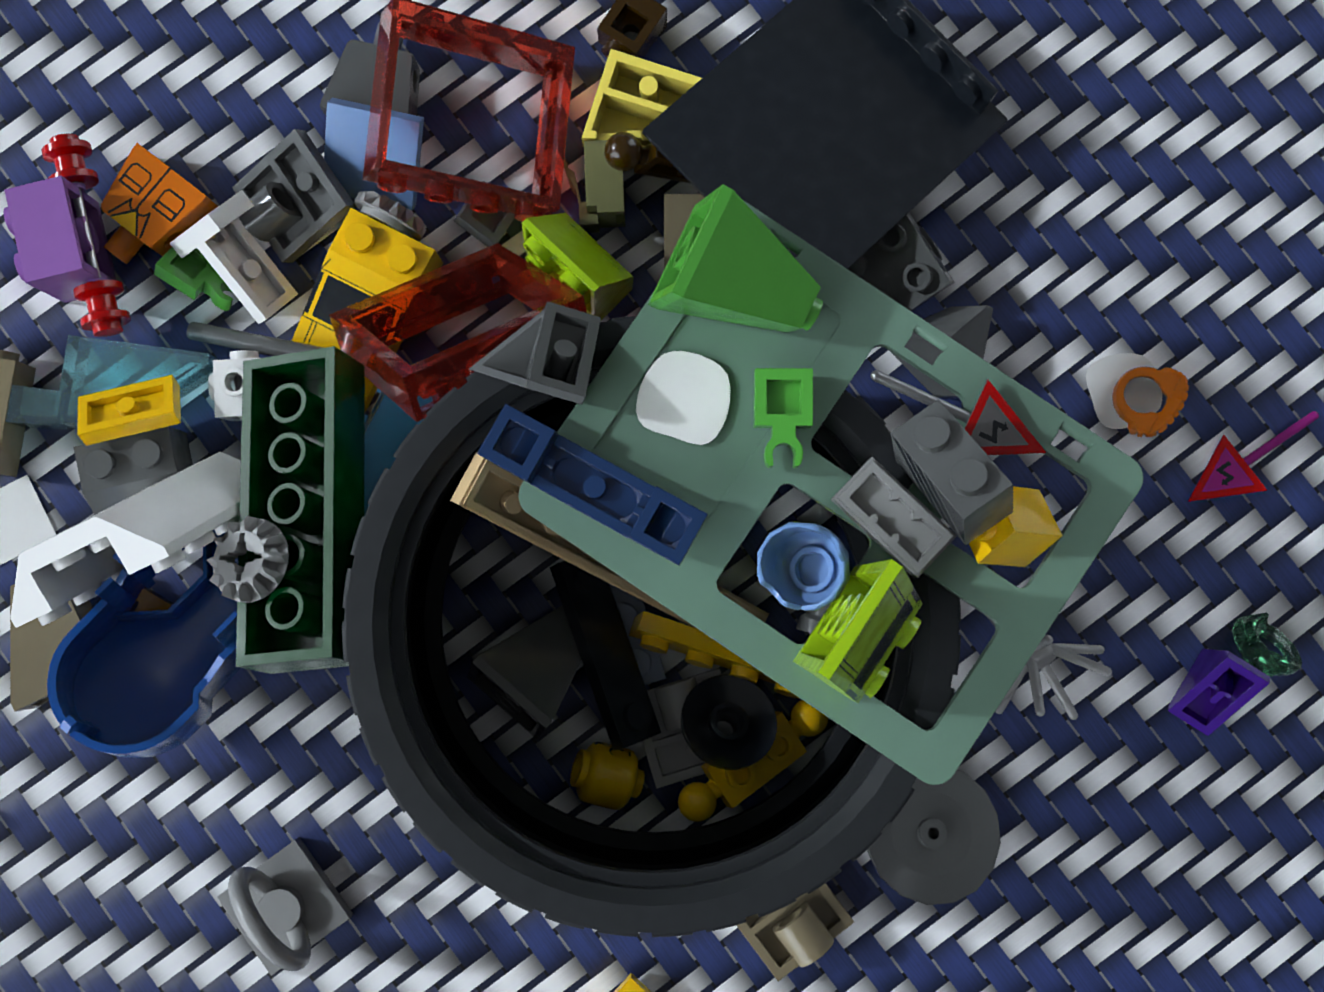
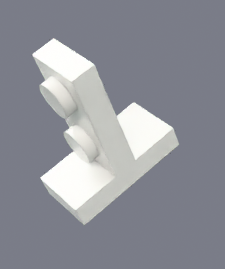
M241 190L170 242V245L181 258L198 248L255 321L260 324L297 296L298 293L238 218L254 206L243 190Z

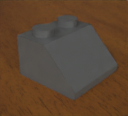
M170 426L86 446L84 444L73 447L82 493L94 515L193 465L187 433Z

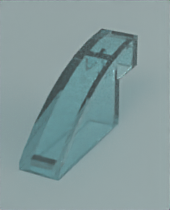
M68 335L59 391L12 385L6 422L25 428L77 429L79 396L168 375H173L178 382L181 399L208 381L209 375L213 373V360L220 359L209 353Z

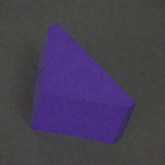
M1202 649L1169 703L1168 711L1209 736L1270 684V677L1229 651Z

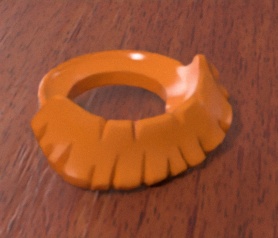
M1137 367L1123 374L1113 389L1112 401L1119 417L1128 423L1129 434H1137L1138 437L1143 435L1145 437H1153L1157 435V432H1164L1168 424L1174 423V418L1178 417V411L1184 408V402L1188 398V380L1182 372L1169 367L1162 370L1152 367ZM1139 377H1146L1155 381L1166 396L1163 409L1158 413H1140L1131 409L1124 399V389L1127 383Z

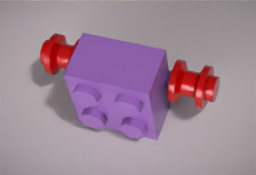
M76 134L55 135L49 139L50 143L42 147L41 152L45 161L55 164L56 173L45 180L4 189L8 205L3 211L4 219L9 231L15 236L18 253L14 255V264L20 278L32 287L64 303L75 300L86 302L89 314L80 319L82 329L93 331V335L96 337L117 335L123 332V326L131 321L129 311L118 309L116 297L124 293V286L121 281L116 279L111 253L103 247L108 240L99 202L84 192L99 183L98 173L92 169H87L84 159L92 155V147L88 141L79 139V136Z

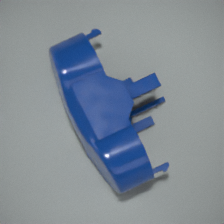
M213 530L216 537H221L225 534L223 533L217 536L215 530ZM215 541L203 547V575L168 610L129 612L144 587L150 589L156 583L153 578L158 573H155L152 566L149 565L129 575L117 553L112 556L124 568L115 581L109 577L95 591L102 599L62 639L49 666L47 678L49 703L53 714L60 724V728L66 734L84 746L100 752L124 758H146L163 754L178 747L188 740L212 716L213 697L241 669L236 667L237 601L221 596L222 591L219 587L209 581L214 573L213 567L207 559L215 554L217 548ZM235 558V563H237V565H238V558Z

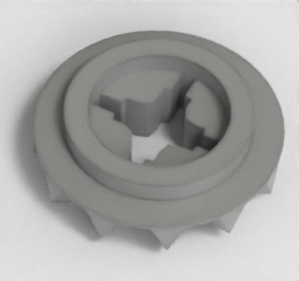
M361 191L354 200V204L361 213L415 240H421L426 232L425 224L420 217L414 215L412 210L405 208L399 202L389 199L386 195H379L374 191Z
M246 516L245 520L241 522H228V531L223 536L214 538L217 548L214 556L207 559L213 567L214 573L209 581L219 587L222 591L221 596L242 603L255 602L272 593L282 581L288 565V545L281 530L273 523L264 519ZM247 550L262 556L261 559L247 562L244 567L235 563V558L245 555Z

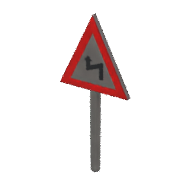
M874 370L870 375L873 381L928 406L939 399L956 419L966 423L964 429L987 455L1046 453L989 379H986L972 412H969L881 371Z

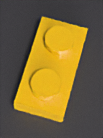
M173 375L78 397L77 435L86 446L181 424L180 386Z

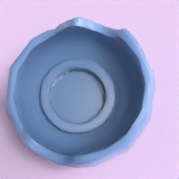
M788 522L770 532L758 550L757 577L759 583L767 588L781 605L794 610L817 611L837 600L850 580L849 554L842 541L831 530L816 523Z

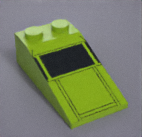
M892 559L855 566L850 573V580L841 595L829 605L793 662L856 703L860 702L864 694L872 698L881 688L889 674L890 669L884 665L885 661L896 645L901 649L908 645L921 624V620L915 615L923 603L904 567Z

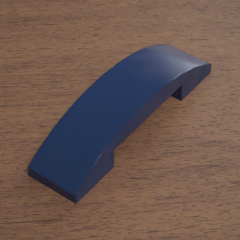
M506 403L477 453L479 456L678 566L683 562L708 517L707 513L559 435L555 430Z

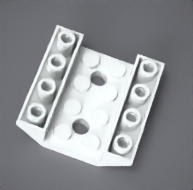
M218 452L20 553L10 618L14 626L17 628L38 618L42 626L47 625L72 611L68 601L73 599L76 606L96 597L95 591L102 585L101 582L106 581L109 577L115 581L124 567L129 575L149 565L152 566L155 573H159L186 558L182 548H185L187 554L192 553L213 542L214 538H217L213 530H215L217 536L227 532L228 522H239L241 460L223 452ZM115 553H117L124 567L112 557Z

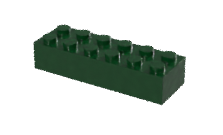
M335 346L243 361L239 522L245 520L246 516L267 520L276 525L287 541L289 559L285 575L272 593L255 602H237L236 667L274 674L349 666V662H344L342 622H344L345 617L343 595L347 568H352L354 555H350L361 518L364 516L365 365ZM247 550L245 555L238 556V565L244 567L247 562L261 559L262 556Z

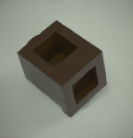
M616 0L597 28L598 42L603 45L601 52L606 58H608L610 50L614 49L643 59L659 34H662L667 28V8L655 0ZM631 31L637 33L638 36L633 41L624 34Z

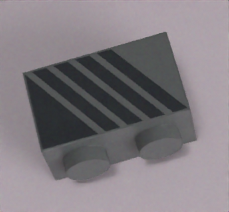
M939 399L890 432L897 464L965 545L1013 513V484Z

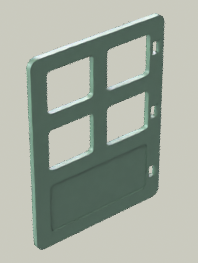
M745 202L786 248L798 255L795 259L820 285L821 288L817 298L823 300V306L812 327L807 331L799 329L787 333L658 310L648 305L652 297L651 294L588 386L583 404L577 403L557 431L559 435L708 514L681 565L678 566L525 481H523L519 489L520 505L533 518L921 781L930 785L943 784L955 774L1140 491L1143 484L1142 469L1133 458ZM913 332L943 351L937 356L932 365L905 348ZM875 347L886 348L957 395L962 402V409L972 412L986 379H989L1046 451L1044 454L1083 479L1087 484L1086 495L1061 531L1063 536L1051 546L1024 587H1016L985 565L978 564L976 559L952 543L923 572L924 575L990 618L995 624L994 635L935 725L930 729H921L874 696L869 698L864 694L859 703L850 700L793 662L805 642L802 644L794 643L720 593L717 588L719 576L778 488L786 484L795 487L868 537L869 548L858 565L889 559L894 560L831 501L832 497L852 476L816 453L811 445L813 436L871 350ZM686 351L699 354L715 361L728 374L730 383L729 410L722 429L711 442L703 445L688 443L649 430L638 420L636 403L641 383L652 364L664 353ZM755 368H813V426L811 428H796V437L803 449V459L797 468H793V452L789 447L783 445L777 446L773 450L772 468H767L764 463L763 454L766 444L771 439V428H754ZM956 419L964 428L966 423ZM1059 429L1087 447V450L1081 454L1077 461L1051 445ZM912 482L908 490L941 520L942 516Z

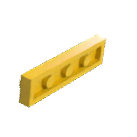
M642 611L634 617L629 636L641 639L639 645L644 649L661 654H667L668 649L686 654L685 661L694 666L712 669L713 664L731 669L729 675L746 679L754 684L757 683L758 679L775 684V692L784 696L799 698L697 628L646 611Z

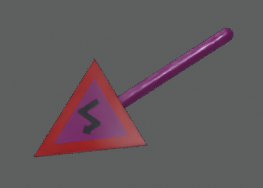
M1316 411L1310 412L1244 458L1241 457L1227 437L1223 435L1187 502L1268 491L1249 465L1317 420L1319 413Z

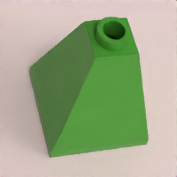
M722 184L694 206L648 305L658 310L788 333L799 329L809 330L820 314L823 300L817 298L821 288L820 285L733 189Z

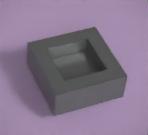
M482 181L477 185L453 221L489 249L497 246L520 209L485 181Z

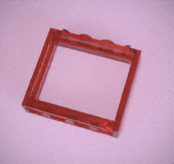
M391 0L382 11L380 17L362 180L375 182L379 189L386 192L403 193L406 190L424 193L426 200L435 203H451L453 200L470 204V209L480 213H496L498 210L515 214L514 218L521 222L529 217L551 215L558 211L561 201L575 47L415 1ZM399 37L543 76L532 193L386 160Z
M496 243L329 314L340 350L365 365V377L418 422L427 417L426 413L452 388L456 387L459 389L468 382L466 377L475 372L469 368L544 310L547 301L587 313L583 295L499 243ZM499 275L500 281L493 284L492 278ZM508 293L533 309V311L411 366L388 347ZM420 396L422 399H427L432 396L433 401L420 407L417 397Z

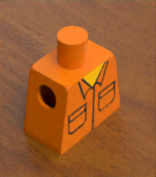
M136 143L101 203V210L120 224V227L103 247L125 264L131 261L144 243L161 256H164L172 247L170 242L218 206L191 183L140 144Z

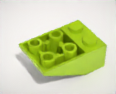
M567 213L529 217L521 223L524 236L523 246L527 254L525 259L531 267L527 272L542 289L548 291L552 287L564 298L561 302L562 306L601 317L602 320L633 289L634 277Z

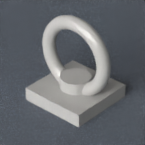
M300 837L256 869L253 867L236 869L230 876L228 889L217 896L221 905L271 976L280 969L298 971L304 968L310 960L311 947L354 915Z

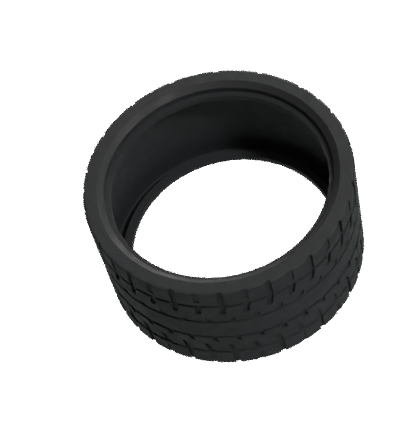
M636 316L612 318V321L600 322L588 386ZM476 371L466 377L468 381L459 389L456 387L452 388L426 413L427 417L419 425H415L394 453L393 457L396 460L391 468L384 469L367 503L369 507L365 517L362 516L350 554L354 555L352 568H347L343 595L345 617L344 622H342V645L344 662H349L350 675L346 676L354 714L358 716L361 725L359 730L375 766L380 765L385 775L381 779L403 813L407 812L414 821L412 824L439 853L445 851L453 859L450 862L452 865L480 886L484 887L485 885L495 891V895L530 913H532L533 909L546 914L544 918L583 930L584 927L598 930V933L638 937V932L652 933V937L692 935L693 932L706 930V932L720 930L746 923V917L758 914L760 918L797 901L796 898L807 892L810 894L842 872L840 867L849 859L854 862L881 836L883 828L889 822L892 823L913 794L915 789L912 788V785L917 778L839 724H836L821 749L809 763L786 785L759 804L735 816L709 825L664 832L626 831L596 825L573 817L545 803L524 789L498 765L483 747L468 724L457 701L448 673L443 647L442 610L449 564L458 538L472 513L450 500L476 452L478 453L505 403L556 432L577 403L527 389ZM845 389L813 436L811 441L813 450L851 476L869 458L873 457L906 489L912 484V480L895 460L891 433L886 428L885 421L859 395L855 398ZM836 516L847 537L857 566L869 548V539L865 534ZM906 572L923 603L915 615L921 620V624L904 649L896 645L885 661L884 665L890 671L874 697L921 729H930L943 713L955 691L954 688H951L953 675L958 674L960 659V598L923 573L919 578H913Z

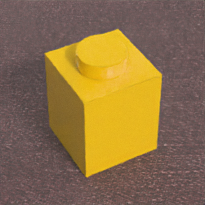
M1013 486V513L971 541L969 545L978 564L1026 567L1063 535L1039 489Z

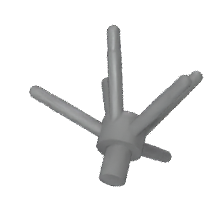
M1045 634L996 709V714L1004 712L1028 670L1035 713L1037 716H1043L1045 714L1039 674L1041 669L1069 718L1072 720L1077 719L1078 713L1049 664L1056 657H1059L1108 677L1112 674L1110 667L1079 655L1102 654L1105 651L1104 647L1101 645L1053 643V637Z

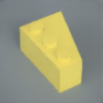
M611 49L581 138L583 147L584 141L608 140L612 135L619 132L631 133L638 138L641 145H648L650 141L642 134L643 129L702 78Z

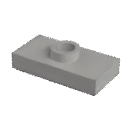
M873 457L869 458L831 499L836 506L898 564L903 566L913 578H919L957 537L953 531Z

